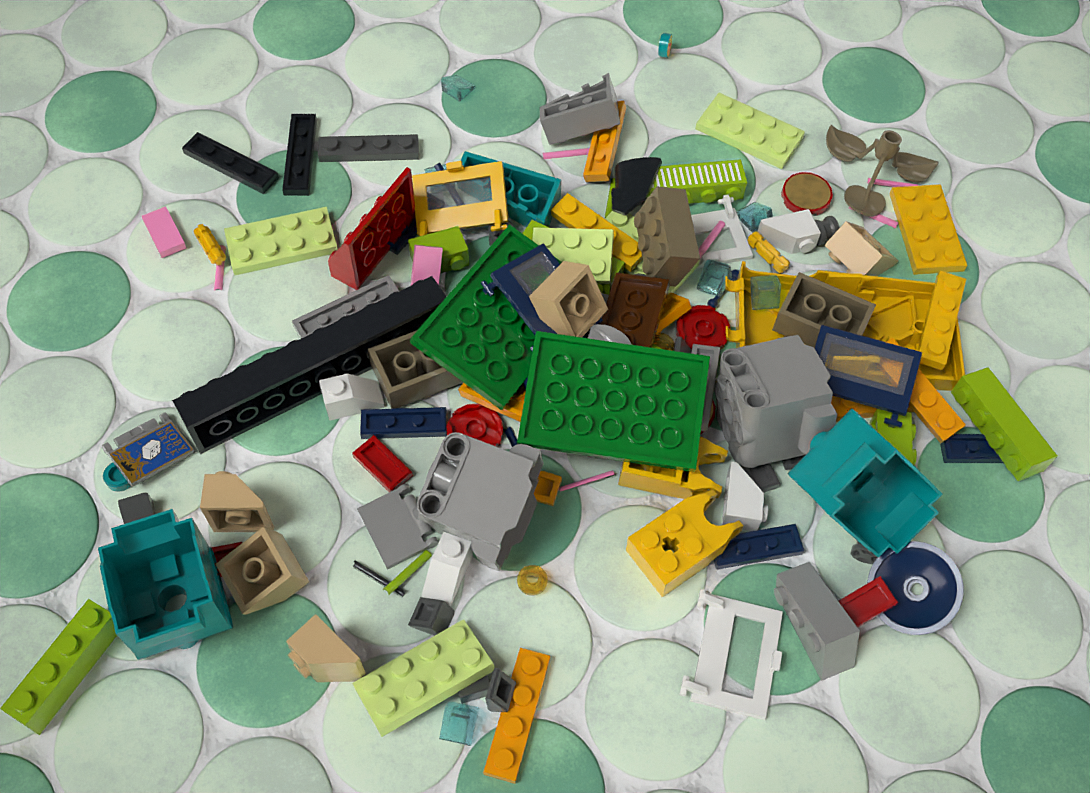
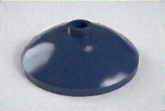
M910 541L898 554L891 548H888L875 560L870 569L867 583L881 576L898 602V605L878 616L886 625L894 630L910 635L931 634L947 626L956 617L961 608L964 597V584L960 570L955 562L936 546L925 542ZM915 584L923 586V592L920 595H915L912 591Z

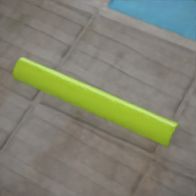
M615 178L611 179L605 218L613 211L611 189L615 188Z
M425 550L385 586L383 590H386L390 595L432 557L431 553Z

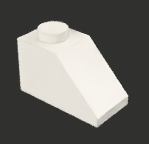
M809 209L762 219L757 231L764 237L763 240H767L774 247L790 254L806 253L815 249L821 234Z
M351 374L319 380L329 421L359 414L363 409L385 407L380 387L376 380Z
M731 462L726 475L722 525L739 520L744 525L742 530L756 531L761 522L765 523L767 520L768 505L763 504L764 493L737 462Z
M443 531L431 558L421 597L443 600L450 607L452 606L473 557L471 541Z

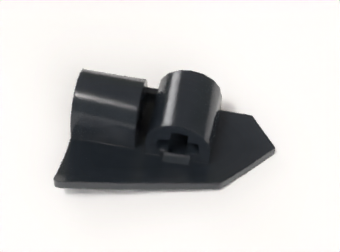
M643 157L619 162L615 166V188L611 189L613 212L627 215L647 199L662 164L661 158Z

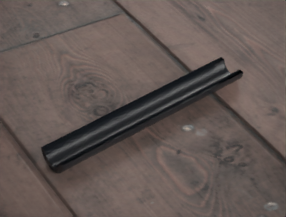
M356 560L354 561L353 568L355 567L358 571H362L363 574L365 573L366 576H370L374 581H378L384 587L390 583L389 580ZM398 587L394 590V593L396 592L397 595L399 594L400 597H403L406 591Z

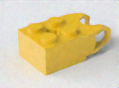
M700 436L695 472L622 461L618 485L681 499L703 494L713 489L717 493L715 498H719L722 486L705 477L700 472L699 466L724 462L728 450Z
M713 489L703 494L687 497L627 539V553L662 597L708 566L711 561L724 552L729 542L742 531L744 525L739 520L734 523L717 526L711 524L705 518L704 513L707 508L716 500L715 496L717 493Z

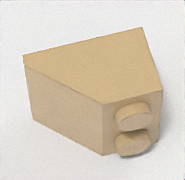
M847 221L825 244L830 250L828 255L839 264L842 262L848 267L846 272L850 274L879 276L899 261L864 227Z
M563 261L529 296L539 318L557 334L583 337L608 310L591 269L586 264Z
M219 471L215 474L204 475L200 509L213 532H257L262 527L274 531V525L263 501L236 474Z
M262 527L216 563L219 572L244 615L286 601L309 583L308 578L283 535L266 527Z
M316 614L286 641L291 650L288 657L293 661V666L305 679L310 675L316 682H355L366 675L360 658Z

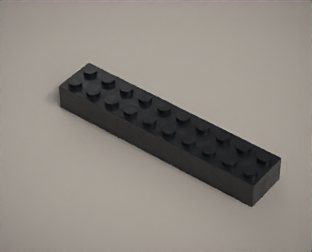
M433 276L424 280H418L412 286L393 292L387 298L368 304L362 310L343 316L337 322L318 328L312 334L299 340H293L285 347L266 353L260 359L247 365H241L234 371L220 378H214L193 391H187L172 401L199 453L202 454L321 395L322 391L319 380L343 374L359 376L371 370L368 349L417 331L443 302L446 295Z

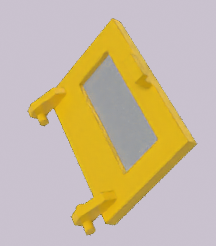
M462 161L446 163L447 170L412 175L418 236L459 226L461 230L495 224V226H491L492 232L507 228V224L502 225V223L509 222L502 161L467 167L462 165Z

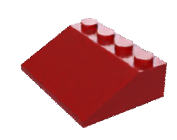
M406 167L383 196H379L376 199L373 208L368 214H364L361 217L359 225L354 231L346 235L344 243L340 248L331 253L328 260L331 277L358 290L389 252L390 245L387 242L390 241L395 244L401 237L405 227H409L416 218L412 172L410 168Z

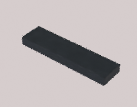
M291 114L282 188L284 196H309L317 125L316 114Z
M199 132L182 147L185 155L262 194L279 178L276 171Z

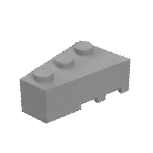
M609 73L602 76L603 81L591 87L588 83L581 86L582 91L571 97L565 94L539 107L540 122L549 145L563 143L568 139L578 136H587L592 132L610 129L620 124L617 96Z
M807 562L778 573L776 588H774L775 598L783 606L821 681L854 668L860 630L812 564Z

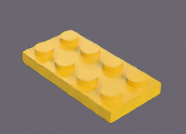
M941 184L892 187L889 194L897 221L899 222V228L913 274L939 273V271L947 273L964 272L967 263Z

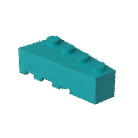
M467 151L464 152L460 160L464 167L498 162L497 160ZM502 162L508 217L525 227L528 226L531 220L549 227L553 218L551 216V209L561 198V179ZM490 177L457 182L458 189L479 201H492Z

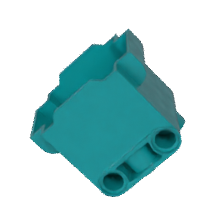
M852 408L831 430L815 435L811 440L809 452L787 473L832 519L878 558L889 547L898 554L939 513L932 504L943 495L910 461Z
M170 509L111 528L114 543L98 547L101 561L100 570L115 633L135 654L137 660H142L177 647L189 649L200 639L233 629V622L221 576L217 575L219 572L217 571V566H215L217 561L214 552L208 546L193 518L179 521L174 510ZM181 594L186 595L185 604L180 609L171 612L165 610L167 602L172 597Z

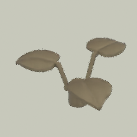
M830 125L827 131V148L833 156L840 160L851 162L855 157L862 159L875 148V156L879 162L867 189L859 185H852L844 193V200L848 206L868 217L879 215L886 204L882 194L871 191L884 161L892 159V166L897 167V173L904 179L912 182L927 180L939 162L918 155L899 152L902 138L898 133L891 130L884 131L880 139H875L874 143L867 149L864 141L853 134L838 130L833 125Z

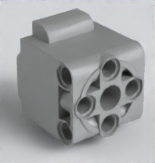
M799 335L782 337L739 348H730L721 355L720 374L713 382L717 401L716 418L737 462L743 467L754 468L759 465L806 455L810 450V443L814 436L820 432L829 431L835 426L837 413L831 404L833 392L827 384L831 375L814 347L805 345Z
M450 433L444 438L418 497V520L429 524L440 534H443L444 531L471 541L472 551L479 561L489 568L500 571L504 560L508 558L512 546L522 542L537 506V500L533 493L544 464L541 450L528 445L518 444L509 451H506L462 433Z

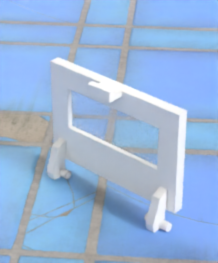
M723 195V199L718 200V205L723 204L724 210L691 215L698 249L719 221L725 223L724 228L701 257L699 266L696 269L753 258V253L735 208H732L731 203L734 202L733 197L730 198L729 195Z
M701 589L697 608L703 609V605L707 604L708 610L694 682L689 681L688 676H683L680 695L686 696V692L690 691L692 692L691 702L765 720L773 672L780 670L782 652L777 651L783 611L714 594L708 595L706 590Z

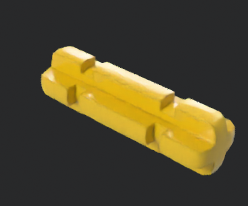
M199 224L198 228L194 229V235L206 255H208L211 263L217 266L222 265V262L226 260V255L221 250L209 227Z
M755 231L750 234L747 240L749 245L753 249L757 248L756 252L770 265L774 264L773 268L781 274L789 268L790 262L784 256L780 257L781 253L767 240H763L764 237L759 232Z

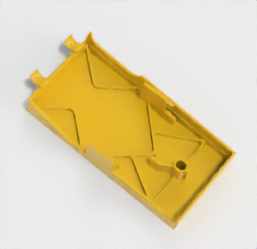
M742 261L736 281L729 280L725 276L726 290L735 292L736 330H730L726 326V339L729 342H736V348L787 337L772 329L797 276L750 270L746 267L745 261ZM818 270L813 275H810L812 278L876 304L862 336L883 342L893 337L899 346L918 351L935 283ZM958 316L947 362L943 370L919 363L918 368L936 390L952 391L960 378L965 375ZM855 351L852 357H833L827 355L825 362L827 369L884 385H892L874 364L880 362V357L869 356V354Z

